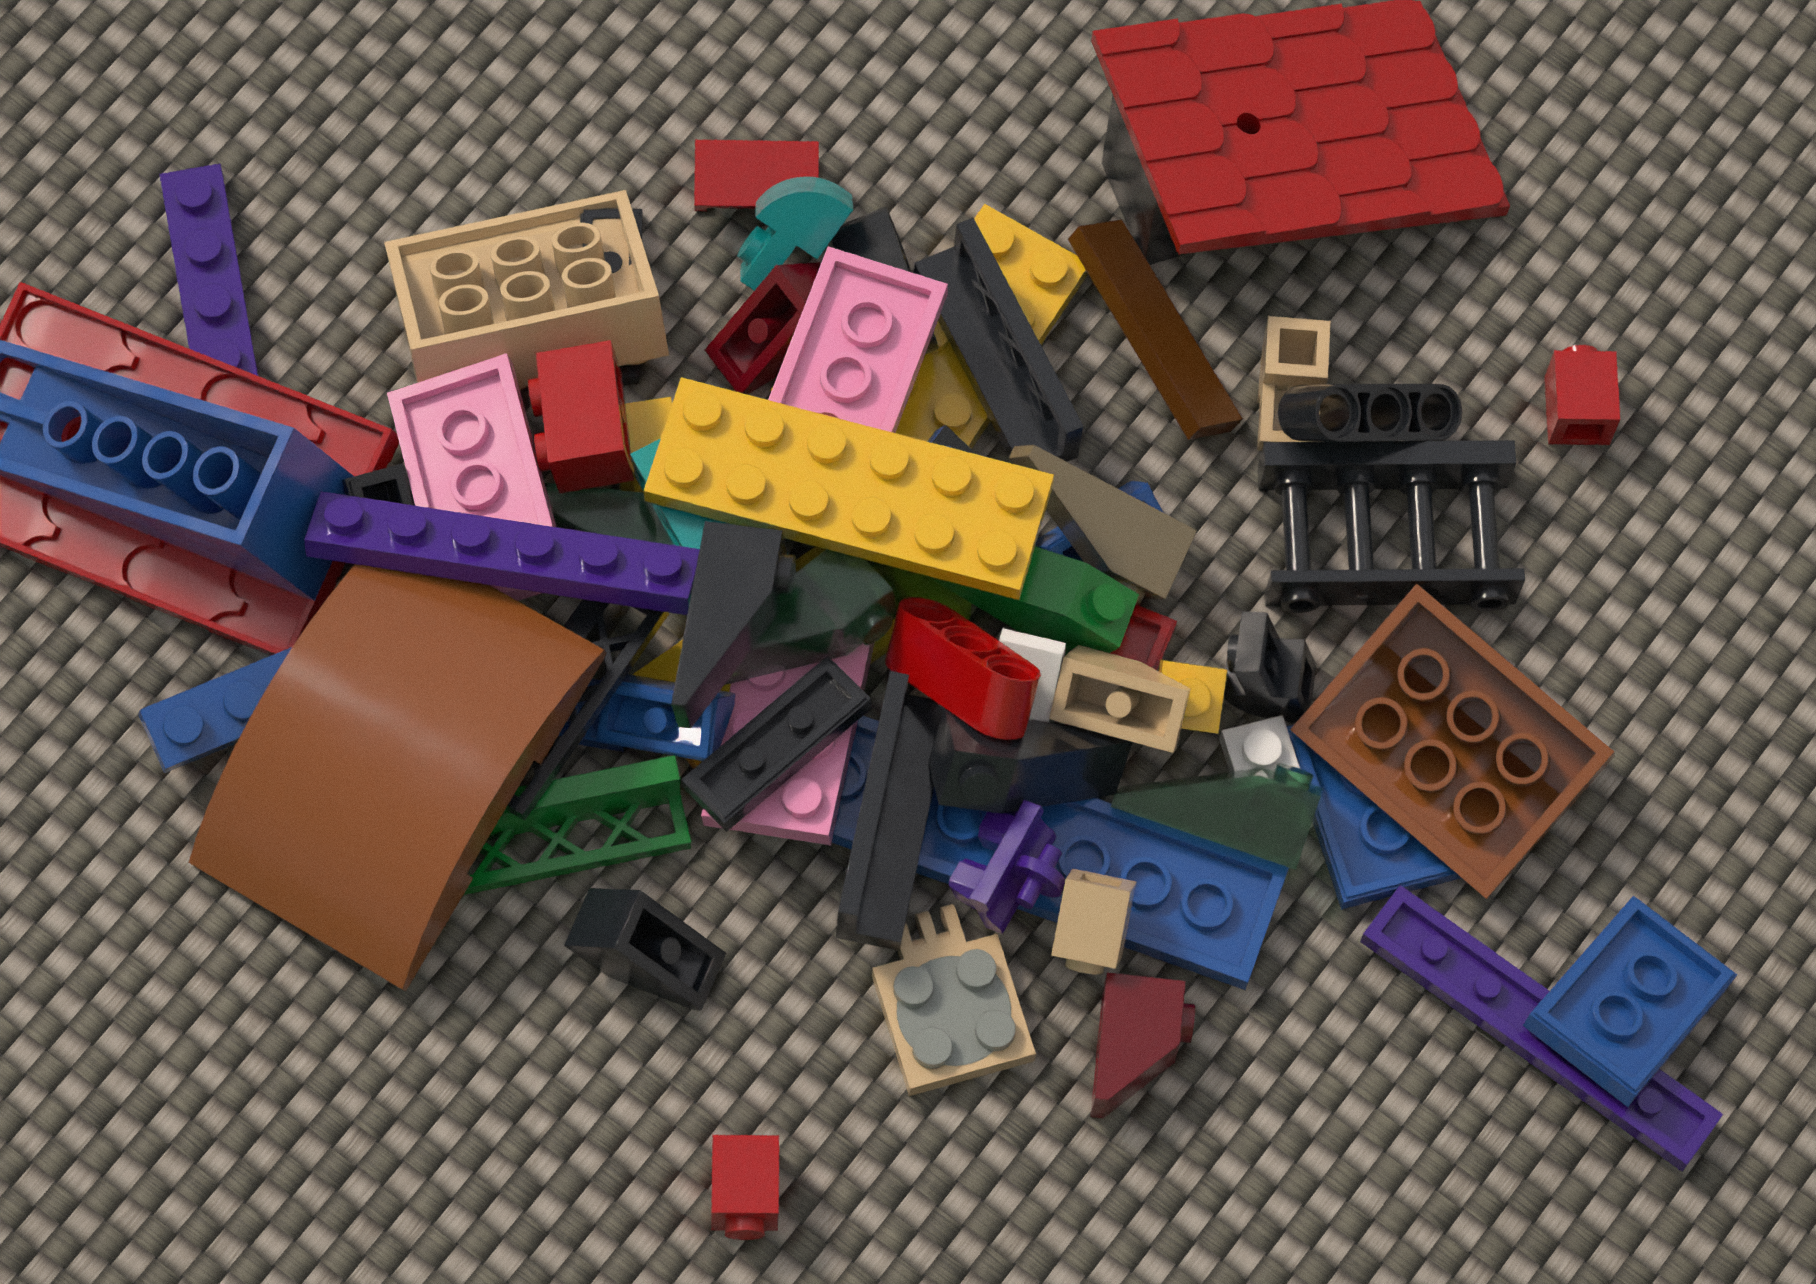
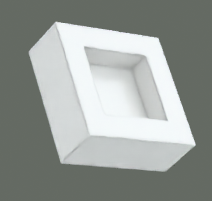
M1283 715L1221 731L1219 740L1237 797L1299 782L1301 770Z

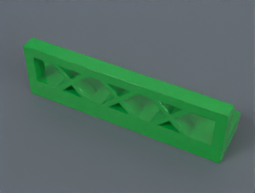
M675 755L554 779L525 821L504 810L487 839L498 838L493 847L485 842L480 853L486 857L475 873L470 875L473 877V880L464 895L691 849V839L681 799L680 775ZM527 785L518 787L514 795L520 797ZM668 804L674 833L647 838L629 826L641 809ZM625 813L621 820H618L615 817L611 816L615 814ZM595 819L613 830L602 848L584 851L566 840L580 821ZM562 825L557 834L548 829ZM532 832L550 843L536 862L520 864L502 853L516 834ZM622 836L631 841L617 845ZM558 850L568 854L553 858ZM495 862L504 867L490 871Z

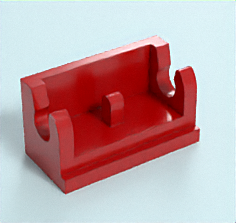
M695 139V211H707V208L756 209L755 202L759 197L779 182L795 177L819 178V141Z

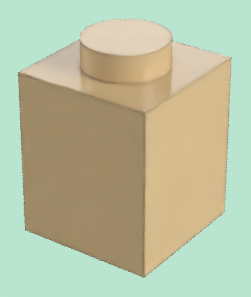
M1072 869L1065 880L1051 956L1066 958L1065 967L1077 972L1099 975L1104 973L1105 967L1116 969L1123 955L1136 881Z

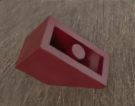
M820 262L776 265L705 348L704 351L736 392L748 395L778 376L820 268Z
M1107 972L1101 997L1090 1117L1105 1118L1174 1064L1180 1042L1191 1043L1195 1020V1004L1184 1003L1185 981Z

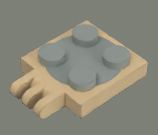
M954 904L940 907V918L946 932L936 934L929 911L915 914L920 939L911 941L910 931L906 923L901 948L898 951L900 960L872 968V979L909 1096L1035 1061L1036 1052L998 934L966 942Z

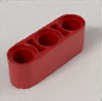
M921 597L902 599L898 606L885 657L886 666L893 672L908 674V683L975 730L998 739L1014 740L1023 737L1027 730L1041 677L1040 670L1021 655L941 602Z

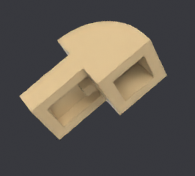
M1268 316L1262 347L1258 388V403H1260L1257 451H1262L1264 442H1318L1297 441L1288 437L1279 424L1278 408L1284 393L1293 386L1327 384L1331 321Z

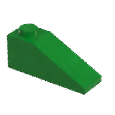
M1036 546L1019 600L926 576L1021 633L1066 643L1065 655L1078 645L1107 653L1120 648L1139 597L1138 593L1088 563Z

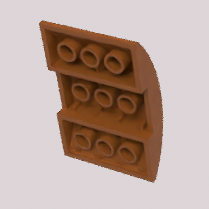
M355 564L304 629L253 711L231 753L208 804L188 863L402 990L407 991L473 880V877L467 874L532 763L535 761L540 765L542 764L607 652L491 585Z

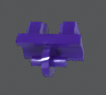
M1024 800L1018 812H987L979 826L978 838L983 847L995 851L989 864L985 866L965 858L963 861H959L949 879V887L956 899L975 909L987 929L1003 934L1019 905L1032 909L1040 894L1051 898H1058L1063 893L1066 879L1055 869L1062 852L1053 846L1057 836L1041 819L1044 811L1040 805Z

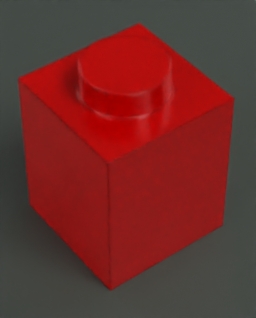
M1574 345L1562 351L1554 350L1544 376L1548 444L1610 445L1621 420L1616 351H1598L1597 348L1589 345Z
M712 1135L711 1230H725V1236L735 1240L760 1239L765 1236V1231H778L779 1135Z

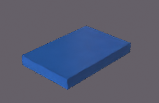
M1294 725L1286 726L1301 770L1299 782L1341 909L1391 897L1400 885L1411 892L1461 879L1449 866L1290 730Z
M1633 895L1534 1008L1523 1026L1629 1107L1726 992L1737 977V974Z

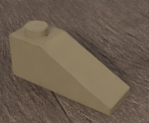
M1035 445L1014 446L1009 457L1013 464L1054 475L1053 487L1046 510L1083 562L1088 563L1138 593L1139 597L1136 605H1140L1142 599H1166L1197 530Z

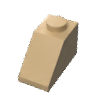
M1078 645L1063 657L1049 719L1174 753L1177 748L1191 689L1140 661Z

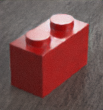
M611 340L536 353L538 378L528 379V389L534 416H543L544 432L534 434L535 450L540 471L551 470L559 493L635 481L630 456L631 447L622 372Z

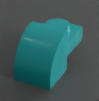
M817 177L787 179L765 191L755 202L756 218L766 224L768 228L763 230L757 226L740 248L737 255L738 258L743 260L740 265V281L755 291L776 265L784 264L796 246L818 259L853 211L852 194L831 181Z

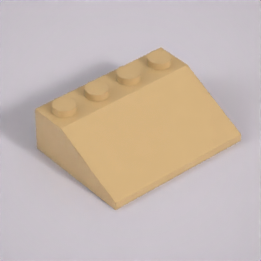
M626 190L384 242L417 383L507 353L513 363L519 388L522 390L528 386V379L538 378L536 353L608 340L612 342L619 366L639 365L651 359L669 356L659 294ZM618 208L620 219H593V225L580 223L581 213H584V210ZM612 251L621 256L623 261L622 267L616 273H612L611 266L605 261V252ZM629 254H630V258H631V262H632V264H630V265H629Z

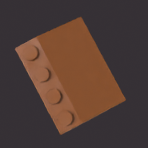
M1418 584L1411 589L1290 729L1486 899L1615 757V753L1610 747Z

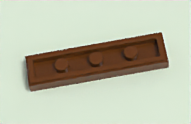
M1123 220L1079 226L1068 238L1072 248L1187 439L1191 440L1231 432L1243 418Z

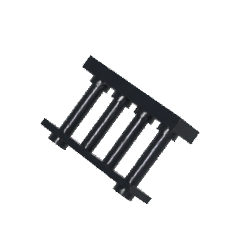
M1515 440L1264 442L1257 467L1258 490H1275L1277 494L1282 496L1286 570H1271L1264 594L1265 606H1281L1287 612L1305 613L1313 611L1319 606L1398 605L1416 584L1441 605L1471 604V607L1475 610L1495 611L1505 608L1508 604H1516L1525 582L1524 568L1500 569L1494 492L1499 489H1507L1516 466ZM1400 489L1402 493L1407 495L1412 569L1374 570L1369 493L1374 490ZM1437 489H1462L1465 493L1469 494L1474 569H1437L1432 493ZM1312 490H1338L1340 494L1344 495L1349 570H1311L1307 494Z

